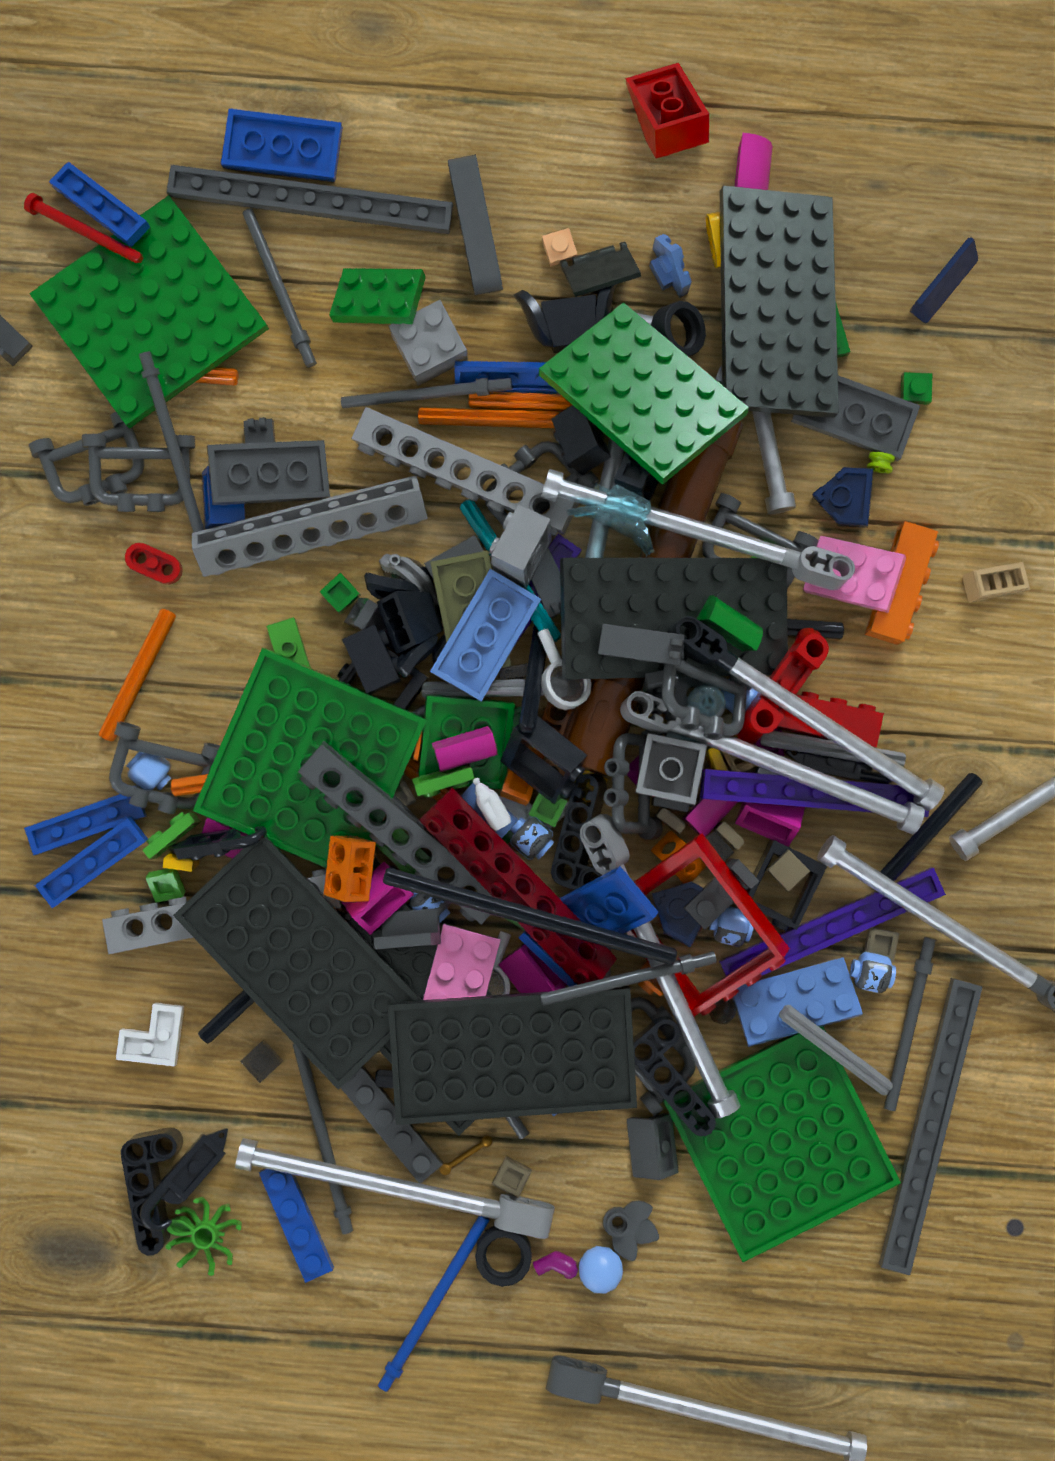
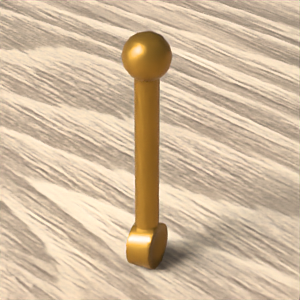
M484 1136L479 1144L450 1163L444 1162L439 1168L442 1175H449L451 1168L483 1147H490L493 1143L492 1138Z

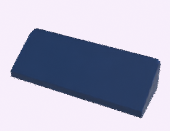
M972 237L967 238L910 309V312L923 323L930 321L977 263L978 253L975 240Z

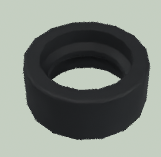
M678 301L658 309L654 314L651 326L688 357L698 353L703 347L706 328L703 317L695 306L689 302ZM673 314L684 325L686 331L684 347L680 346L673 338L670 324Z
M495 1226L487 1229L478 1240L475 1255L477 1269L481 1276L489 1283L501 1287L511 1286L521 1281L529 1271L532 1260L531 1245L527 1236L504 1231ZM505 1237L512 1239L521 1250L520 1263L509 1272L496 1271L490 1267L487 1261V1248L497 1238Z

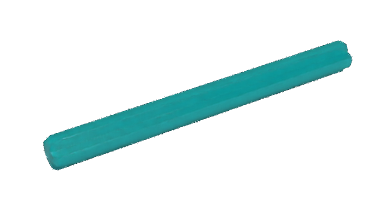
M468 499L461 503L460 510L485 549L489 552L497 535L476 503ZM528 585L526 590L534 594L531 587ZM539 602L531 616V620L539 632L548 628L555 643L561 638V633Z

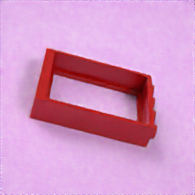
M703 833L639 877L634 883L644 895H647L700 857L768 948L701 993L686 974L682 975L681 972L675 973L674 975L694 1017L699 1013L702 1017L710 1013L716 1007L715 1003L722 998L725 1002L733 998L739 992L737 988L746 983L748 987L753 985L762 977L761 973L769 968L771 971L779 968L786 962L784 957L790 949ZM634 929L626 932L627 935L637 937Z

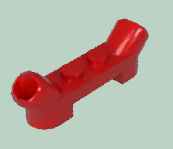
M813 628L801 629L796 635L794 644L769 678L796 695L812 671L818 669L827 657L829 646L826 639L819 631ZM758 693L746 709L743 728L736 736L740 740L755 744L764 734L770 733L777 728L784 718L783 712L785 710Z

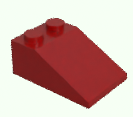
M679 62L625 78L645 140L656 159L709 143V112Z

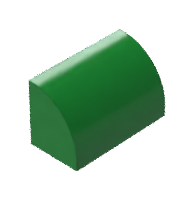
M714 595L709 596L697 620L723 636L728 643L740 651H757L763 636L762 627Z

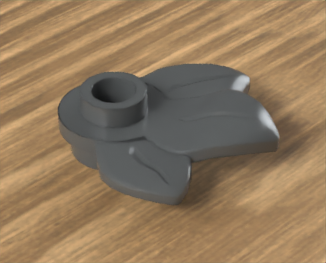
M632 1201L624 1208L613 1207L609 1209L603 1217V1226L605 1231L612 1236L614 1250L627 1260L635 1261L638 1250L637 1244H646L659 1240V1234L655 1225L647 1219L653 1209L650 1204L644 1201ZM615 1217H621L623 1223L615 1226L612 1224V1220Z

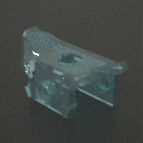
M595 484L593 489L606 492L607 494L604 504L586 505L585 507L567 510L568 516H587L631 538L646 556L654 552L648 529L644 524V520L651 512L650 501L617 484L610 490Z

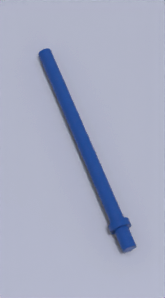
M478 1216L394 1359L386 1364V1372L378 1384L381 1390L388 1392L394 1380L400 1378L403 1373L401 1368L490 1221L488 1217Z

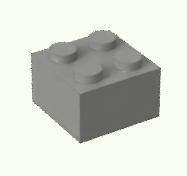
M441 300L416 311L413 324L389 325L391 336L417 386L454 368L455 361H468L467 349Z
M518 504L514 513H508L503 524V529L505 530L501 538L496 537L494 539L489 554H491V564L495 572L526 589L551 543V519Z
M648 733L635 793L695 805L707 745Z

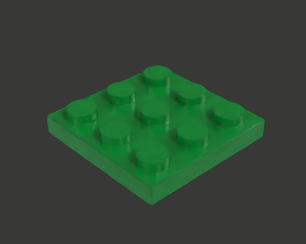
M426 694L424 718L427 721L422 730L417 777L440 771L432 747L433 742L488 726L494 736L497 755L470 763L474 778H479L480 783L485 784L491 789H502L507 775V767L500 760L512 733L514 702L486 699L479 701L476 698ZM473 780L469 781L467 787H469L473 783Z

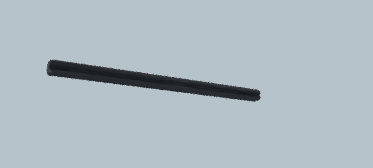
M387 868L383 877V883L389 886L665 964L673 965L677 957V950L672 947L393 868Z

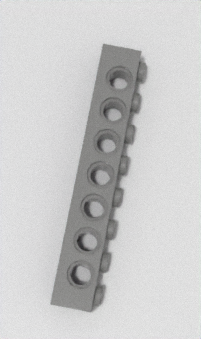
M365 407L351 438L359 445L357 449L370 456H373L375 452L385 456L383 461L398 468L400 464L410 467L409 472L420 478L425 479L426 475L436 479L435 484L447 490H451L452 486L462 490V496L476 502L478 498H481L488 502L487 507L503 513L504 509L514 513L518 504L535 512L538 503L548 502L550 503V509L543 516L551 519L552 536H555L557 532L565 535L579 504L561 497H557L555 502L543 499L541 494L544 484L368 407ZM385 434H392V441L386 446H381V438ZM418 445L417 454L413 457H406L408 447ZM443 456L444 464L440 468H432L433 459ZM464 467L470 468L471 473L467 479L459 480L457 478L460 469ZM496 479L497 485L494 490L489 492L483 490L486 480ZM513 491H523V498L520 502L511 503L509 501V496Z
M417 475L194 532L192 533V550L203 577L220 575L225 571L237 568H248L253 564L268 560L275 561L283 556L295 553H305L310 549L322 546H332L337 542L349 539H359L379 531L386 532L406 524H417L422 520L428 519ZM394 505H399V506L396 507V508H390V507H392V506H394Z
M326 869L312 871L313 877L307 879L323 895ZM323 895L335 909L344 907L340 900ZM186 897L168 900L169 906L158 908L157 902L139 906L140 912L130 914L129 908L111 911L110 918L102 919L108 955L193 938L173 916L187 902ZM164 913L172 918L170 929H165L161 925L160 920ZM135 919L143 924L141 935H137L132 930V923Z

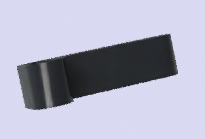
M582 774L575 782L577 787L570 795L551 868V876L555 883L574 890L591 882L590 877L593 872L599 877L602 876V874L595 870L593 864L588 862L589 855L580 838L582 825L601 814L604 794L607 791V783L599 774ZM588 782H590V785L594 786L593 791L587 788ZM582 798H586L585 800H591V802H582ZM581 808H584L588 814L587 820L584 823L578 817V812ZM573 836H576L580 841V847L577 851L571 846ZM566 864L570 865L573 871L570 879L564 875Z
M666 1016L658 1017L633 1038L635 1064L695 1135L707 1136L712 1133L716 1125L713 1114L663 1055L679 1040L680 1029L671 1018ZM663 1024H670L673 1028L671 1036L665 1039L658 1037V1028ZM641 1043L650 1046V1053L644 1058H639L635 1055V1048ZM663 1066L669 1069L667 1079L663 1081L656 1080L654 1078L656 1069ZM679 1090H686L688 1092L686 1102L682 1104L675 1103L673 1099L674 1094ZM693 1107L701 1117H704L706 1121L704 1125L701 1126V1124L697 1123L690 1110Z
M163 1128L136 1134L121 1149V1160L136 1243L141 1253L147 1256L157 1254L170 1239V1233L167 1229L162 1231L147 1229L141 1221L140 1211L144 1201L161 1183L158 1162L170 1159L183 1145V1136L175 1128ZM162 1137L172 1141V1150H167L162 1146ZM133 1143L142 1146L144 1150L143 1156H138L133 1152ZM138 1173H143L148 1177V1185H143L138 1181ZM163 1199L154 1207V1214H151V1219L159 1224L168 1220L166 1204Z

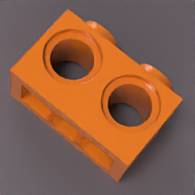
M330 836L323 895L343 902L369 901L376 842L356 836Z

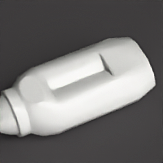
M474 778L476 803L489 826L494 831H498L510 824V815L498 794L494 790L489 789L485 784L480 783L479 778Z

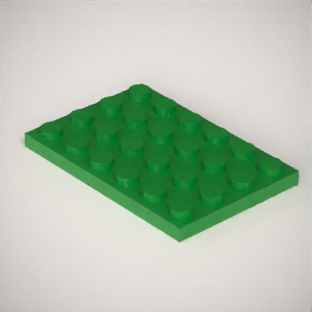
M624 302L539 368V376L661 484L667 482L748 415L749 407Z

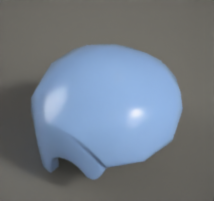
M596 1246L587 1250L579 1262L580 1280L593 1293L606 1294L616 1289L623 1276V1265L619 1255L609 1247Z

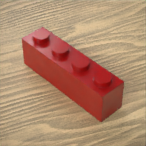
M802 691L801 695H796L872 747L877 748L884 713L876 712L875 706L859 704L858 708L847 705V700L830 698V702L819 699V694ZM786 710L783 712L784 718L777 726V728L785 731L830 740Z

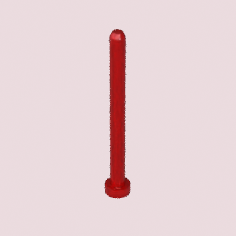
M30 193L24 201L26 212L32 215L40 213L134 263L142 262L143 256L140 252L43 203L41 196Z

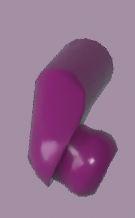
M554 1251L533 1262L538 1276L554 1270L564 1275L565 1278L572 1279L578 1273L576 1261L560 1251Z

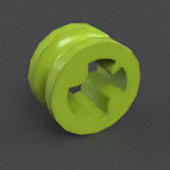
M871 452L869 454L871 463H868L866 468L873 469V472L888 474L893 472L891 463L895 461V456L884 452Z

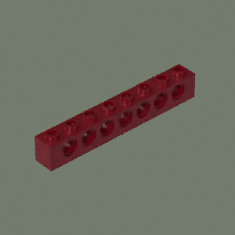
M453 788L419 819L427 830L435 836L492 897L582 922ZM518 922L577 985L603 979L617 960L615 955L605 946Z

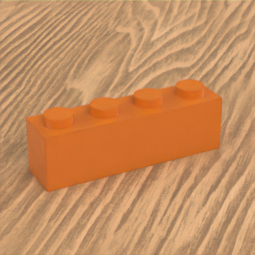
M904 521L897 527L890 551L904 554L906 556L905 564L889 613L872 609L864 635L896 645L910 638L914 628V623H911L913 612L919 610L922 602V596L919 595L921 586L927 583L931 569L927 568L930 557L933 558L939 547V541L936 540L938 531Z

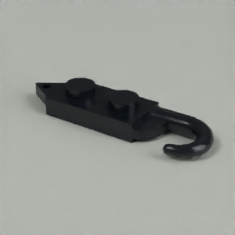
M792 750L785 751L795 762L827 775L878 784L893 782L881 773L872 771V767L863 762L795 751L796 755H792Z
M264 826L255 827V833L247 836H241L240 832L236 831L235 828L190 835L184 841L168 847L171 853L177 856L178 860L186 858L198 860L207 855L220 857L230 852V850L242 849L256 844L265 837L267 830Z
M227 1128L207 1135L202 1133L147 1197L140 1211L141 1221L147 1229L162 1231L172 1224L171 1219L164 1223H155L151 1219L152 1210L161 1199L171 1204H180L190 1196L226 1154L223 1150L228 1132ZM222 1132L223 1137L219 1138V1134Z

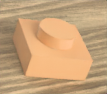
M569 228L542 236V243L550 267L560 264V261H570L573 257L578 256Z

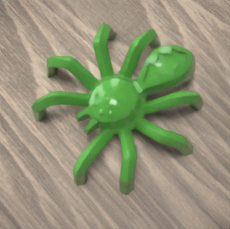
M198 1197L193 1202L203 1204V1221L199 1219L191 1208L182 1206L176 1209L175 1214L188 1213L196 1226L186 1216H177L171 1219L172 1224L167 1228L170 1234L176 1236L192 1235V1237L175 1238L165 1248L169 1250L180 1243H193L195 1245L194 1249L176 1264L178 1268H182L191 1258L197 1255L200 1249H204L209 1264L208 1275L212 1276L215 1271V1262L210 1247L223 1252L227 1256L228 1265H232L233 1262L231 1251L216 1243V1241L222 1243L223 1239L219 1236L225 1235V1232L219 1230L231 1225H236V1229L241 1230L242 1222L230 1219L216 1225L215 1223L225 1210H231L230 1204L220 1206L212 1219L209 1220L210 1205L205 1198Z

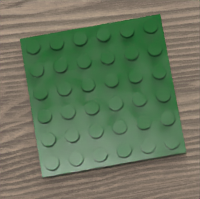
M169 195L140 215L150 226L131 247L142 254L143 260L141 263H134L101 245H97L29 293L129 429L156 410L146 378L143 379L141 374L144 370L139 357L140 353L151 352L155 368H159L160 375H158L165 402H168L269 330L266 322ZM114 234L110 236L111 238H113V239H115V240H117V241H119V242L125 244L122 240H120V239H119L118 237H116Z
M262 648L193 811L248 835L255 833V827L264 826L267 830L266 836L276 847L327 868L330 836H356L373 841L369 837L371 832L364 826L358 828L353 825L346 817L348 813L341 807L335 809L329 805L323 798L325 794L317 787L312 790L306 786L300 779L302 775L298 772L299 769L320 744L325 741L393 798L427 720L424 717L376 696L367 694L360 689L280 654ZM327 771L324 774V779L328 784L335 785L340 782V776L337 772ZM352 790L347 793V798L351 803L358 804L364 799L362 793L358 790ZM380 809L373 810L370 813V818L377 823L382 822L385 817V812Z
M800 1033L787 1036L719 1070L727 1090L735 1091L741 1106L737 1111L728 1116L715 1118V1128L707 1136L695 1135L668 1102L663 1100L742 1262L901 1184L843 1065ZM703 1079L689 1085L710 1110L707 1102L711 1099V1096ZM686 1090L677 1091L674 1094V1102L678 1104L686 1102L688 1092ZM693 1107L690 1110L697 1123L701 1124V1126L706 1123L704 1117H701Z

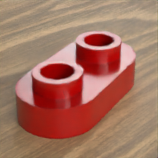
M144 543L132 544L126 550L125 562L127 566L139 574L165 585L176 583L182 576V565L172 555ZM145 554L146 561L139 564L138 557ZM167 566H172L173 568L170 575L164 574V569Z

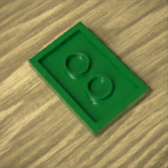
M343 268L329 316L333 323L413 324L426 278L423 269Z

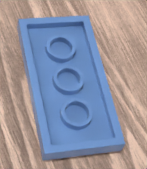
M490 569L430 672L477 700L482 701L541 598Z
M844 957L759 980L749 987L744 984L737 988L739 992L733 997L748 1047L798 1033L779 1017V1012L785 1005H791L818 1027L859 1017L863 1014Z

